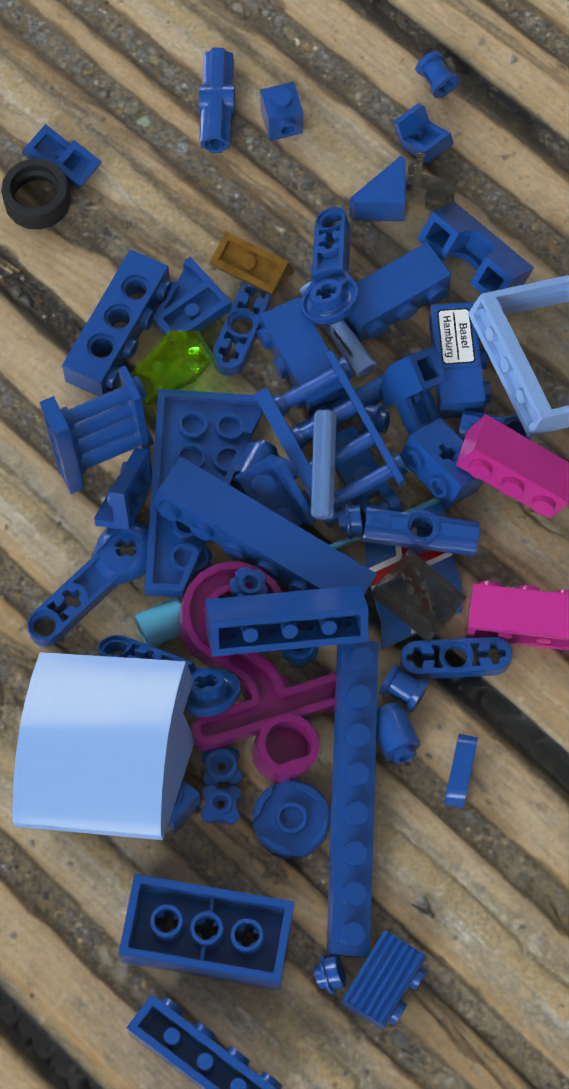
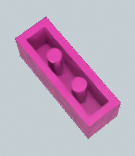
M486 414L466 432L456 466L549 519L569 504L568 461Z
M482 581L480 584L473 583L469 599L466 638L499 637L508 644L569 650V590L561 589L554 593L540 591L538 587L532 585L510 588L502 587L501 583L495 581Z

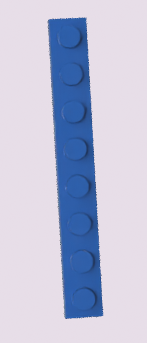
M374 641L337 645L326 955L366 958L370 955L379 642Z

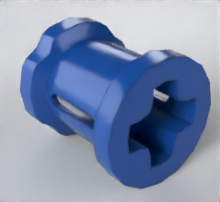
M438 51L425 55L415 68L418 75L424 76L431 86L430 92L435 98L448 95L459 83L456 73L449 71L443 62V55Z
M394 664L384 679L379 694L382 696L390 695L407 705L408 711L413 712L422 700L429 682L425 680L419 682L402 672L401 666Z

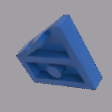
M191 257L185 260L182 274L177 282L171 284L167 291L166 300L159 305L152 317L155 327L175 349L228 313L232 307L231 300Z

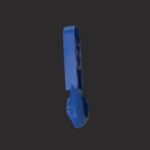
M339 207L325 209L316 217L312 262L313 280L304 292L300 302L303 315L309 321L320 325H330L344 320L354 311L360 296L357 283L349 274L351 226L345 211ZM340 221V222H339L338 224H336L335 226H332V227H330V228H326V227H327L328 225H330L331 223Z
M135 521L130 530L105 528L97 540L91 559L28 618L27 628L33 642L44 647L54 645L118 585L139 579L145 575L149 528ZM123 545L129 548L133 545L134 555L130 557L125 554L120 557L119 547ZM78 595L80 596L78 598L80 602L79 607L76 608L71 605L65 609L67 606L65 598L67 596L73 599ZM54 607L57 608V611L59 613L62 610H64L63 615L66 619L64 622H62L58 614L52 610ZM42 619H51L56 624L54 632L49 636H39L34 630L35 625Z
M123 635L106 637L98 644L99 656L186 661L194 680L184 709L190 715L213 717L222 714L232 708L239 697L240 682L234 674L227 670L195 667L194 662ZM115 651H124L117 655H108Z

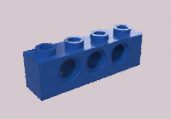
M131 249L129 250L62 364L65 382L96 396H102L110 388H116L120 381L118 368L123 366L126 359L131 360L134 357L139 346L138 338L144 329L149 330L152 326V317L160 300L164 302L167 298V291L172 284L168 265ZM136 293L144 295L139 299L130 298L131 295ZM118 322L127 323L123 328L113 327ZM101 351L111 352L110 355L104 358L95 356Z

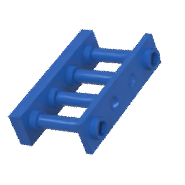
M333 351L326 353L332 368L280 396L278 393L272 396L267 387L254 394L310 497L312 493L313 458L307 460L301 448L307 445L306 441L313 437L314 420L299 428L297 425L290 428L284 415L290 413L289 408L339 380L350 400L331 410L336 414V424L358 412L368 431L335 449V466L373 445L377 446L386 462L381 467L334 492L333 517L323 520L328 528L339 523L337 512L343 509L341 505L392 477L395 478L398 486L402 488L407 485L403 475L408 473L399 454L390 455L353 389L349 379L354 377V374L346 359L342 357L337 360Z
M126 365L118 368L122 387L69 410L67 407L60 409L54 396L39 402L56 465L70 494L84 489L81 476L86 474V469L137 447L150 450L149 446L154 444L152 435L145 423L142 399L147 397L145 389L138 376L131 377Z

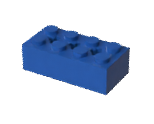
M134 874L118 955L122 963L281 990L294 916V901ZM167 918H173L174 924L177 926L176 929H171L169 933H163L162 928L158 927V925L166 924ZM207 925H212L214 933H217V935L211 936L209 940H203L202 935L197 934L198 931H205ZM246 932H252L254 940L258 941L251 943L250 947H244L241 941H237V938H244Z

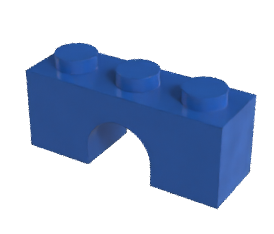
M456 202L433 211L417 238L422 244L428 242L442 261L449 258H458L469 263L476 270L470 284L480 293L524 285L534 269L532 265Z

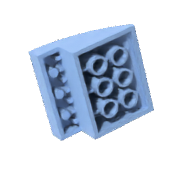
M40 652L26 695L18 735L13 780L12 817L14 826L163 840L195 742L183 713L194 681L186 661Z

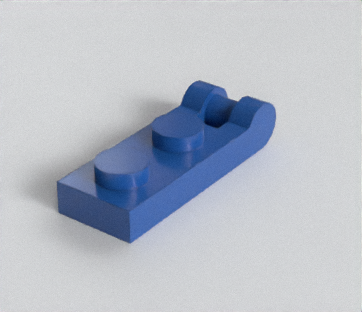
M354 425L336 433L335 449L360 436ZM366 449L335 466V471L345 487L379 467L369 450ZM387 481L352 499L355 505L361 504L364 521L367 508L403 511L399 498L391 490ZM379 495L380 502L372 505L368 501Z

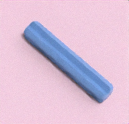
M317 410L314 414L311 515L318 520L331 519L334 514L336 414L331 410Z

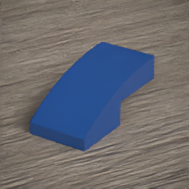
M46 124L23 150V154L29 159H45L56 164L65 173L68 184L79 189L102 162L74 140L70 144Z

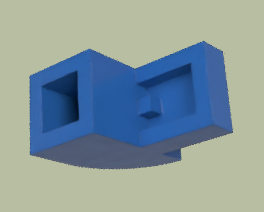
M434 347L411 354L393 363L386 370L383 377L382 395L386 408L396 405L409 437L419 429L441 418L430 389L448 381Z

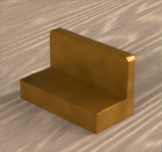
M225 231L209 262L213 267L272 296H275L285 275L292 276L295 271L288 261Z

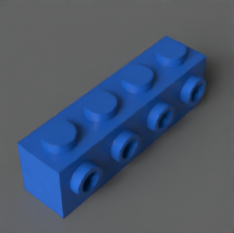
M360 585L205 599L206 629L212 657L369 642L368 605Z
M151 994L126 1027L130 1036L200 1089H282L283 1087L280 1082L265 1071L259 1076L247 1067L250 1060L235 1048L230 1046L226 1051L214 1042L217 1037L216 1034L205 1025L197 1021L193 1026L181 1016L184 1011L167 997L160 1001Z

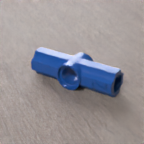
M212 48L204 53L203 84L199 86L200 146L210 153H222L230 148L231 116L235 114L233 53L226 51L225 48Z
M367 508L362 542L406 547L410 552L416 554L437 551L475 556L480 528L479 522L437 517L427 510L405 513ZM423 527L428 530L430 536L418 537L413 533L412 528Z

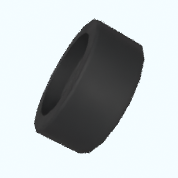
M45 159L21 161L9 169L3 178L1 188L3 201L8 216L16 224L27 229L40 230L55 225L67 213L71 198L65 173L56 164ZM42 180L55 185L57 190L56 197L46 206L26 208L16 201V192L27 182Z

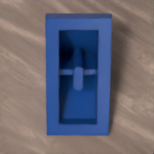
M399 156L350 198L349 216L353 220L404 221L406 160L402 156Z

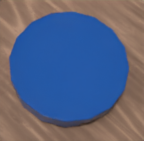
M298 780L275 783L266 788L257 799L252 813L254 833L260 845L272 855L284 859L304 858L317 851L326 840L331 824L329 807L322 793L311 784Z

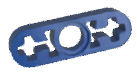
M246 282L241 285L213 348L214 367L219 373L227 376L238 374L243 370L256 341V331L260 329L259 314L268 311L271 306L270 294ZM256 291L260 292L261 298L255 300L253 311L249 310V295L253 296ZM247 320L253 327L248 333L239 334L232 329L236 321ZM232 341L236 344L235 358H231L229 363L223 361V355L227 356L229 354Z
M499 637L413 641L403 648L400 666L405 674L414 679L495 676L504 673L508 669L512 658V650L510 645ZM491 648L496 649L498 655H504L500 657L498 664H492L491 658L484 657L478 658V666H472L474 658L472 649H478L477 656L488 655ZM452 649L461 650L466 655L467 662L461 667H452L446 662L445 654ZM434 651H440L438 657L440 668H434L435 660L423 661L422 668H415L414 662L407 661L412 659L415 652L420 653L422 659H433Z

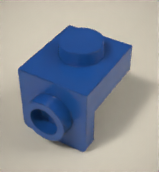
M420 103L394 121L402 149L426 163L437 158L454 144L451 133L429 121L425 106Z

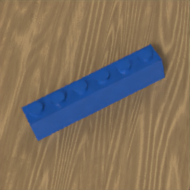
M182 456L179 457L157 490L153 506L158 509L163 517L171 521L178 520L188 526L191 532L202 540L213 541L221 546L224 552L231 558L244 560L252 566L260 568L274 580L276 579L286 585L290 592L360 585L364 595L377 574Z

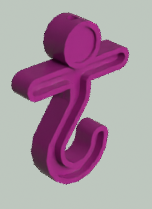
M238 561L217 563L200 572L186 589L178 614L180 636L192 656L210 668L227 670L237 677L240 682V689L244 695V701L234 704L232 708L222 714L213 717H198L190 729L195 741L193 747L203 752L211 751L256 736L251 753L253 763L258 772L268 780L277 783L297 780L307 772L317 759L320 747L318 734L306 720L335 711L336 673L296 685L280 674L272 663L257 653L212 657L206 629L205 599L234 597L230 590V580L235 577V572L243 567H249L253 571L257 569L265 575L267 580L265 586L268 589L267 594L282 592L276 581L256 566ZM250 582L245 584L247 588H252Z

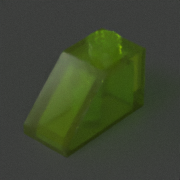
M170 330L130 375L132 378L139 377L147 395L146 398L142 399L144 405H150L158 401V389L180 390L195 382L216 358L199 331Z

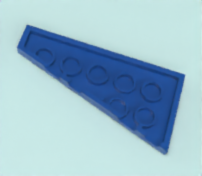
M158 389L144 595L183 598L207 541L195 536L188 526L178 520H168L159 513L158 509L153 506L157 490L180 456L231 486L235 475L234 471L247 444L251 442L263 414V410L254 395Z

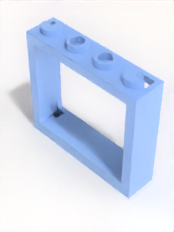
M569 275L482 293L468 313L528 437L568 428L569 405L551 409L506 315L569 302Z

